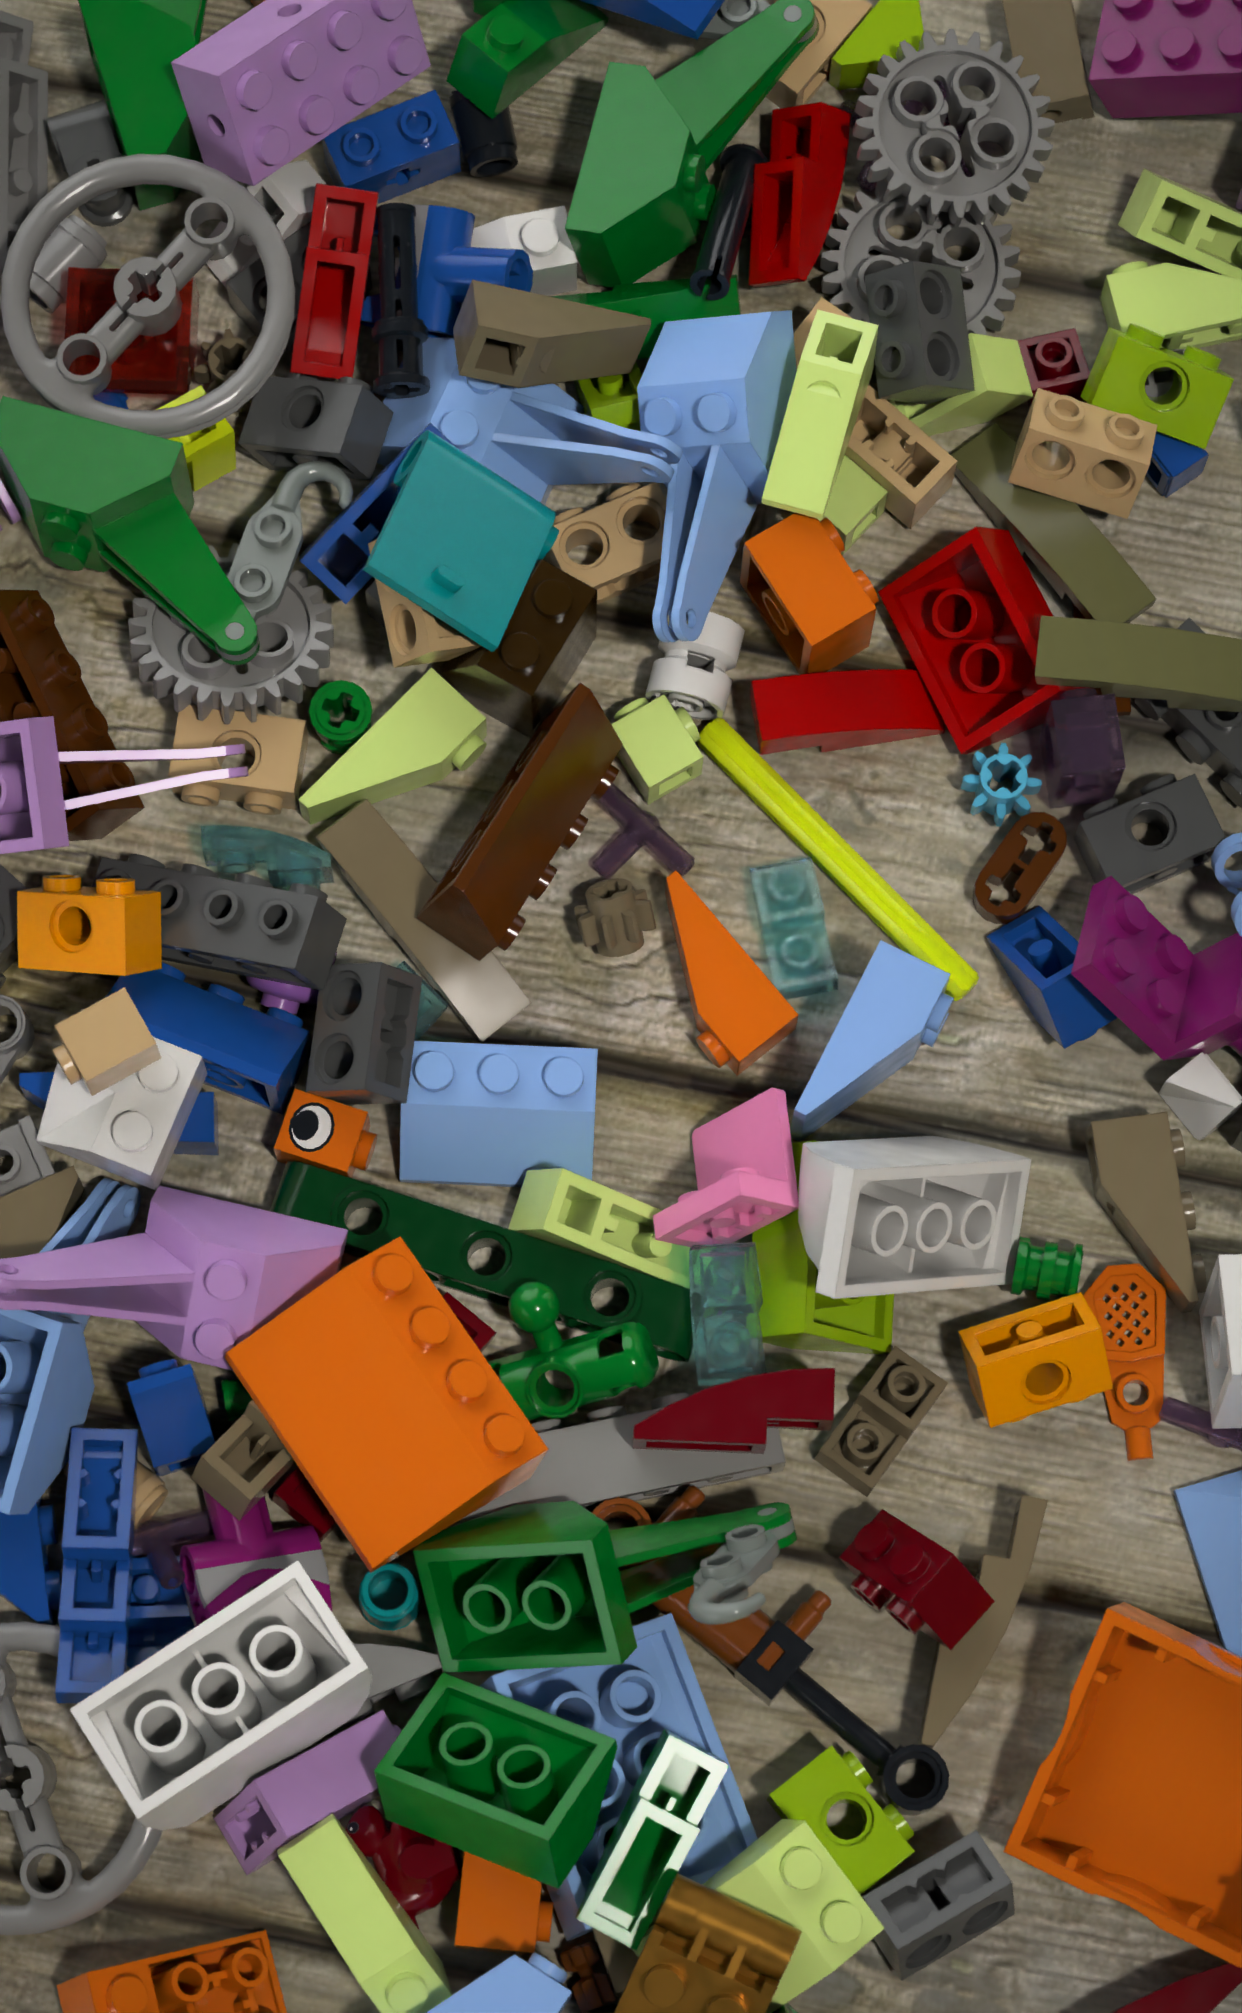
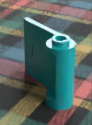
M426 430L411 446L395 474L394 484L400 487L401 490L363 571L493 652L501 642L536 561L546 556L557 539L559 529L553 526L556 512L430 430Z

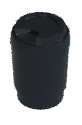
M458 90L452 91L449 97L450 113H452L464 160L469 165L471 175L475 177H491L506 173L515 168L518 164L516 155L517 142L509 106L491 119Z

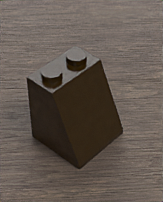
M543 559L537 560L498 648L491 652L481 646L451 660L434 662L429 669L433 668L475 708L531 738L541 720L556 704L596 638L597 590Z

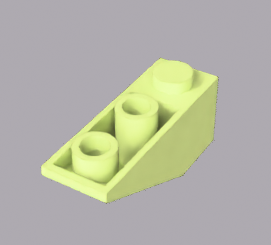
M817 309L799 361L761 504L823 520L874 370L879 325Z

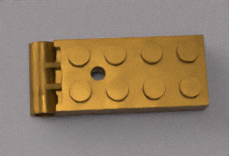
M677 1873L614 2013H766L802 1931Z

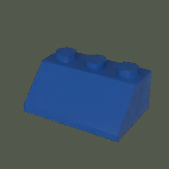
M162 963V969L119 977L106 997L125 987L153 1037L203 1057L208 1073L204 1084L274 1112L284 1114L312 1046L310 1032L302 1028L304 1024L302 1019L275 1007H269L267 1013L264 1014L244 1006L245 998L242 995L217 984H210L207 991L184 982L186 975L182 971L165 963Z

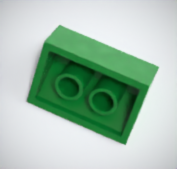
M443 1672L375 1768L374 1774L386 1820L559 1889L593 1837L616 1755L617 1742L612 1737Z

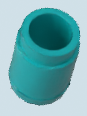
M387 1563L371 1573L368 1571L360 1583L359 1605L363 1616L371 1625L381 1630L395 1631L407 1627L416 1619L422 1606V1592L419 1583L407 1568L397 1563Z

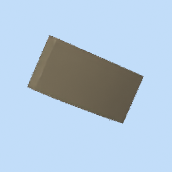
M894 1346L860 1392L852 1407L818 1451L814 1460L868 1497L948 1383L897 1346Z

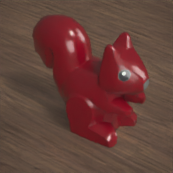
M365 1805L360 1807L348 1821L345 1830L366 1858L372 1857L376 1872L419 1929L415 1916L441 1903L451 1890L454 1882L462 1878V1860L459 1849L394 1822H391L390 1828H387L382 1814L374 1806Z

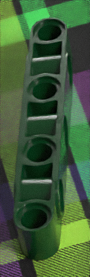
M286 1162L269 1210L283 1215L347 1229L348 1235L344 1253L358 1259L401 1236L434 1284L508 1307L510 1297L517 1287L526 1282H542L551 1286L558 1295L560 1312L555 1323L584 1333H591L626 1322H638L648 1330L657 1356L673 1361L689 1362L709 1302L707 1297L691 1289L301 1162ZM364 1207L372 1208L382 1216L380 1227L372 1234L365 1236L351 1232L346 1226L349 1216L355 1210ZM488 1247L498 1250L505 1258V1264L502 1269L490 1276L479 1275L474 1272L469 1266V1259L478 1249ZM603 1288H616L627 1297L628 1305L618 1315L604 1316L592 1306L591 1300L594 1294ZM622 1333L614 1334L604 1339L622 1344Z

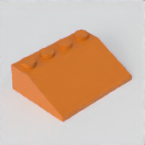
M401 1236L343 1268L230 1349L224 1357L370 1573L530 1479L549 1450Z

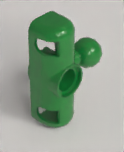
M539 1281L526 1282L517 1287L511 1295L508 1304L512 1321L518 1328L532 1334L537 1348L488 1361L493 1369L500 1368V1380L528 1420L543 1416L564 1418L574 1413L579 1406L615 1397L627 1388L637 1386L639 1389H642L654 1380L659 1367V1360L649 1332L644 1325L638 1322H626L562 1340L555 1324L560 1312L558 1295L551 1286ZM622 1333L623 1351L600 1357V1341L608 1336ZM549 1370L564 1372L571 1378L574 1387L563 1390L554 1387L547 1380L545 1372Z

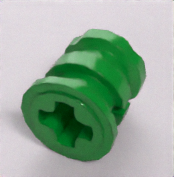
M343 680L329 682L319 688L312 697L309 708L311 724L315 728L323 748L331 753L343 755L371 728L373 711L370 698L363 688L355 683ZM344 710L352 712L353 721L344 720L340 728L332 726L331 717L340 718Z
M1020 1237L1010 1294L1021 1295L1024 1290L1037 1292L1036 1298L1049 1300L1050 1294L1066 1297L1077 1293L1084 1252L1082 1251L1083 1244L1076 1243L1069 1252L1058 1250V1243L1046 1241L1045 1247L1032 1245L1030 1238Z

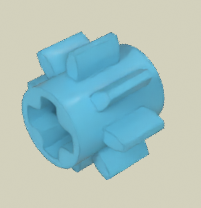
M1001 743L998 753L989 758L979 751L975 752L972 764L979 775L969 774L963 776L961 783L962 790L975 792L976 798L970 813L976 815L984 810L986 813L994 815L995 824L1000 827L1005 815L1010 814L1014 810L1021 817L1029 814L1031 806L1023 794H1037L1042 785V780L1032 777L1028 778L1027 770L1033 757L1027 754L1019 759L1012 754H1008L1006 743ZM1009 778L1013 782L1011 791L1005 787L999 788L996 792L989 787L991 779L1002 782Z

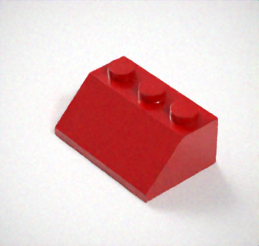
M976 526L878 591L960 754H969L1042 725L1092 693L1090 687L1041 685L1036 683L1035 666L1041 616L1053 615L1009 530Z

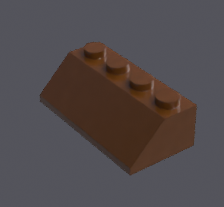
M579 683L541 720L417 916L418 920L479 961L497 946L504 951L507 950L526 922V919L518 914L528 896L537 900L546 890L557 872V868L550 864L553 856L560 846L565 850H569L588 822V818L580 814L590 797L597 801L602 798L619 772V769L611 763L623 746V743L588 687Z

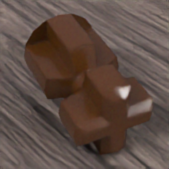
M589 1941L561 1953L560 1958L565 1972H578L580 1980L571 1988L581 2013L618 2000L608 1973H596L593 1967L602 1958L595 1941Z

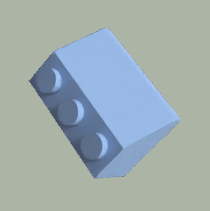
M414 1041L407 1103L401 1104L399 1181L408 1183L522 1187L527 1170L564 1168L592 1180L598 1049Z

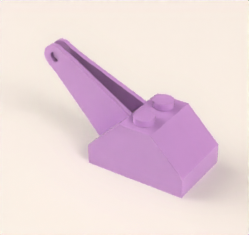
M54 716L0 722V854L69 846L65 810L196 782L248 776L247 766L201 771L64 800L59 764L197 760L245 754V744L200 749L58 752Z
M159 1185L150 1202L144 1233L21 1257L0 1259V1309L40 1310L135 1320L179 1358L232 1370L224 1358L226 1352L341 1270L348 1230Z

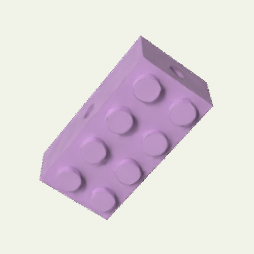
M265 0L171 62L204 164L225 173L233 180L252 186L261 182L431 66L412 0Z

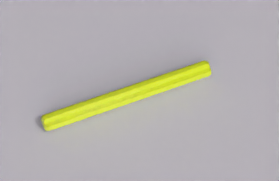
M715 718L699 733L700 740L697 742L702 750L904 952L950 974L945 990L947 995L953 997L954 1001H958L976 986L979 979L978 973L723 718Z

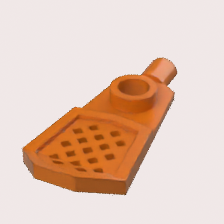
M1140 1263L1106 1266L1083 1294L1102 1330L1113 1389L1104 1391L1105 1401L1111 1424L1125 1431L1128 1461L1153 1459L1150 1429L1163 1419L1166 1288ZM1131 1284L1136 1287L1134 1291L1129 1288ZM1113 1285L1118 1289L1116 1293L1111 1289ZM1141 1293L1146 1296L1144 1300L1139 1297ZM1125 1295L1128 1299L1124 1301L1120 1297ZM1104 1296L1110 1299L1107 1303L1103 1300ZM1134 1303L1138 1307L1134 1309L1131 1307V1304ZM1115 1304L1119 1307L1118 1311L1113 1308ZM1142 1311L1148 1314L1146 1318L1141 1315ZM1124 1313H1127L1129 1315V1318L1126 1319L1122 1315ZM1106 1314L1112 1317L1109 1321L1104 1317ZM1134 1321H1136V1322H1138L1140 1325H1139L1138 1327H1136V1326H1134L1132 1323H1133ZM1116 1322L1121 1325L1119 1329L1114 1326ZM1144 1329L1150 1332L1147 1336L1143 1333ZM1126 1331H1129L1131 1333V1336L1128 1337L1124 1333ZM1108 1332L1114 1335L1111 1339L1106 1335ZM1138 1339L1142 1343L1137 1345L1134 1341ZM1118 1340L1123 1343L1121 1347L1116 1344ZM1130 1383L1141 1385L1147 1394L1146 1402L1138 1406L1129 1404L1123 1396V1389L1126 1385Z

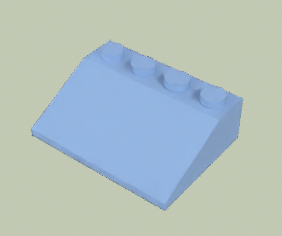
M672 1613L632 1626L637 1648L623 1664L513 1669L495 1674L480 1685L482 1688L616 1739L617 1751L593 1837L560 1888L557 1889L546 1884L567 1941L590 1933L594 1929L577 1920V1912L618 1819L664 1729L723 1759L729 1766L698 1824L700 1831L678 1874L704 1884L758 1839ZM667 1892L666 1896L664 1897L662 1903L665 1901V1899H666V1897H667V1895H668V1892Z

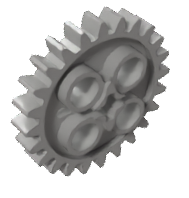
M948 29L943 45H937L934 38L927 31L922 34L919 51H916L908 42L903 40L900 42L896 52L897 61L884 54L880 58L877 67L879 75L868 73L862 88L868 95L858 97L854 110L863 118L856 120L852 136L866 140L860 144L856 157L860 161L875 160V163L869 170L867 180L871 183L886 178L889 182L883 196L886 202L900 194L907 198L904 206V215L909 216L921 205L927 208L926 217L929 225H933L940 211L949 213L953 228H959L964 213L970 211L977 224L983 225L988 215L989 205L1003 217L1008 213L1012 204L1010 196L1023 202L1031 189L1027 181L1039 182L1045 169L1039 161H1047L1053 145L1044 140V138L1050 137L1055 121L1040 117L1046 112L1051 100L1049 96L1031 95L1036 89L1040 77L1038 74L1023 78L1018 75L1024 59L1021 55L1012 58L1007 63L999 59L1003 49V42L997 41L986 52L980 49L979 32L974 31L966 46L958 44L954 29ZM935 80L943 82L947 93L945 99L939 86L934 82ZM964 85L976 86L984 92L987 98L980 101L969 99L962 93L960 87ZM905 100L919 101L926 106L929 113L920 116L910 114L904 109L901 102ZM948 114V119L951 126L943 127L944 121ZM964 130L961 140L958 142L959 138L956 131ZM982 141L995 142L1003 148L1006 155L1002 157L989 156L981 150L978 143ZM923 156L937 157L945 163L948 170L943 172L930 171L922 165L919 158ZM962 157L967 169L973 175L972 177L964 175L960 164Z
M884 180L876 182V198L874 200L861 191L855 193L854 207L857 213L845 208L839 209L837 224L841 229H829L825 245L832 250L822 252L820 264L821 269L831 272L822 277L821 284L822 293L837 294L830 300L831 304L848 313L853 319L870 323L865 275L913 260L960 268L962 284L970 283L972 285L970 290L963 289L968 334L974 333L988 336L985 327L998 332L1002 330L1005 317L1000 310H1013L1016 295L1008 289L1017 288L1021 278V271L1011 267L1018 263L1020 248L1005 245L1011 238L1013 228L1011 224L993 227L998 213L990 205L983 225L977 224L970 211L964 213L959 228H953L949 213L940 211L935 223L929 225L927 223L926 207L919 205L909 216L904 215V206L907 198L902 194L886 202L883 196L888 184ZM899 224L906 225L912 228L917 236L910 240H897L888 233L887 229ZM961 245L970 249L975 256L970 260L957 261L949 257L945 249L950 246ZM877 250L880 255L870 256L869 251Z
M233 544L231 546L228 557H219L214 547L209 545L210 551L226 576H228L239 545ZM302 568L292 572L280 604L269 614L257 619L256 625L260 641L259 651L250 662L242 664L245 674H239L236 671L235 665L224 662L198 637L144 594V598H134L133 618L128 620L131 660L139 665V679L141 682L153 681L154 697L156 699L173 693L174 711L178 713L193 703L197 705L198 720L204 721L212 709L221 710L224 724L231 723L235 710H243L251 723L256 722L258 715L257 707L265 705L275 715L281 714V697L285 696L294 702L301 703L303 701V684L312 687L319 685V668H329L330 648L334 646V625H332L331 605L323 603V588L321 585L308 586L307 569Z

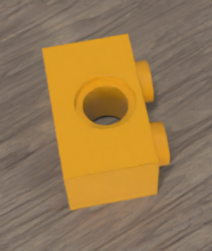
M79 875L43 876L42 887L17 891L18 968L128 976L162 969L161 891L135 890V879L130 878L97 879L96 887L81 886V876ZM88 918L90 920L91 930L88 925Z
M1081 1292L958 1331L971 1392L990 1428L1007 1422H1017L1029 1415L1063 1404L1080 1402L1091 1395L1113 1389L1101 1326Z

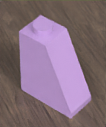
M384 1710L375 1713L256 1778L214 1817L215 1822L246 1875L253 1873L278 1858L277 1850L330 1814L333 1813L340 1820L380 1796L374 1770L402 1731L397 1725L391 1724Z

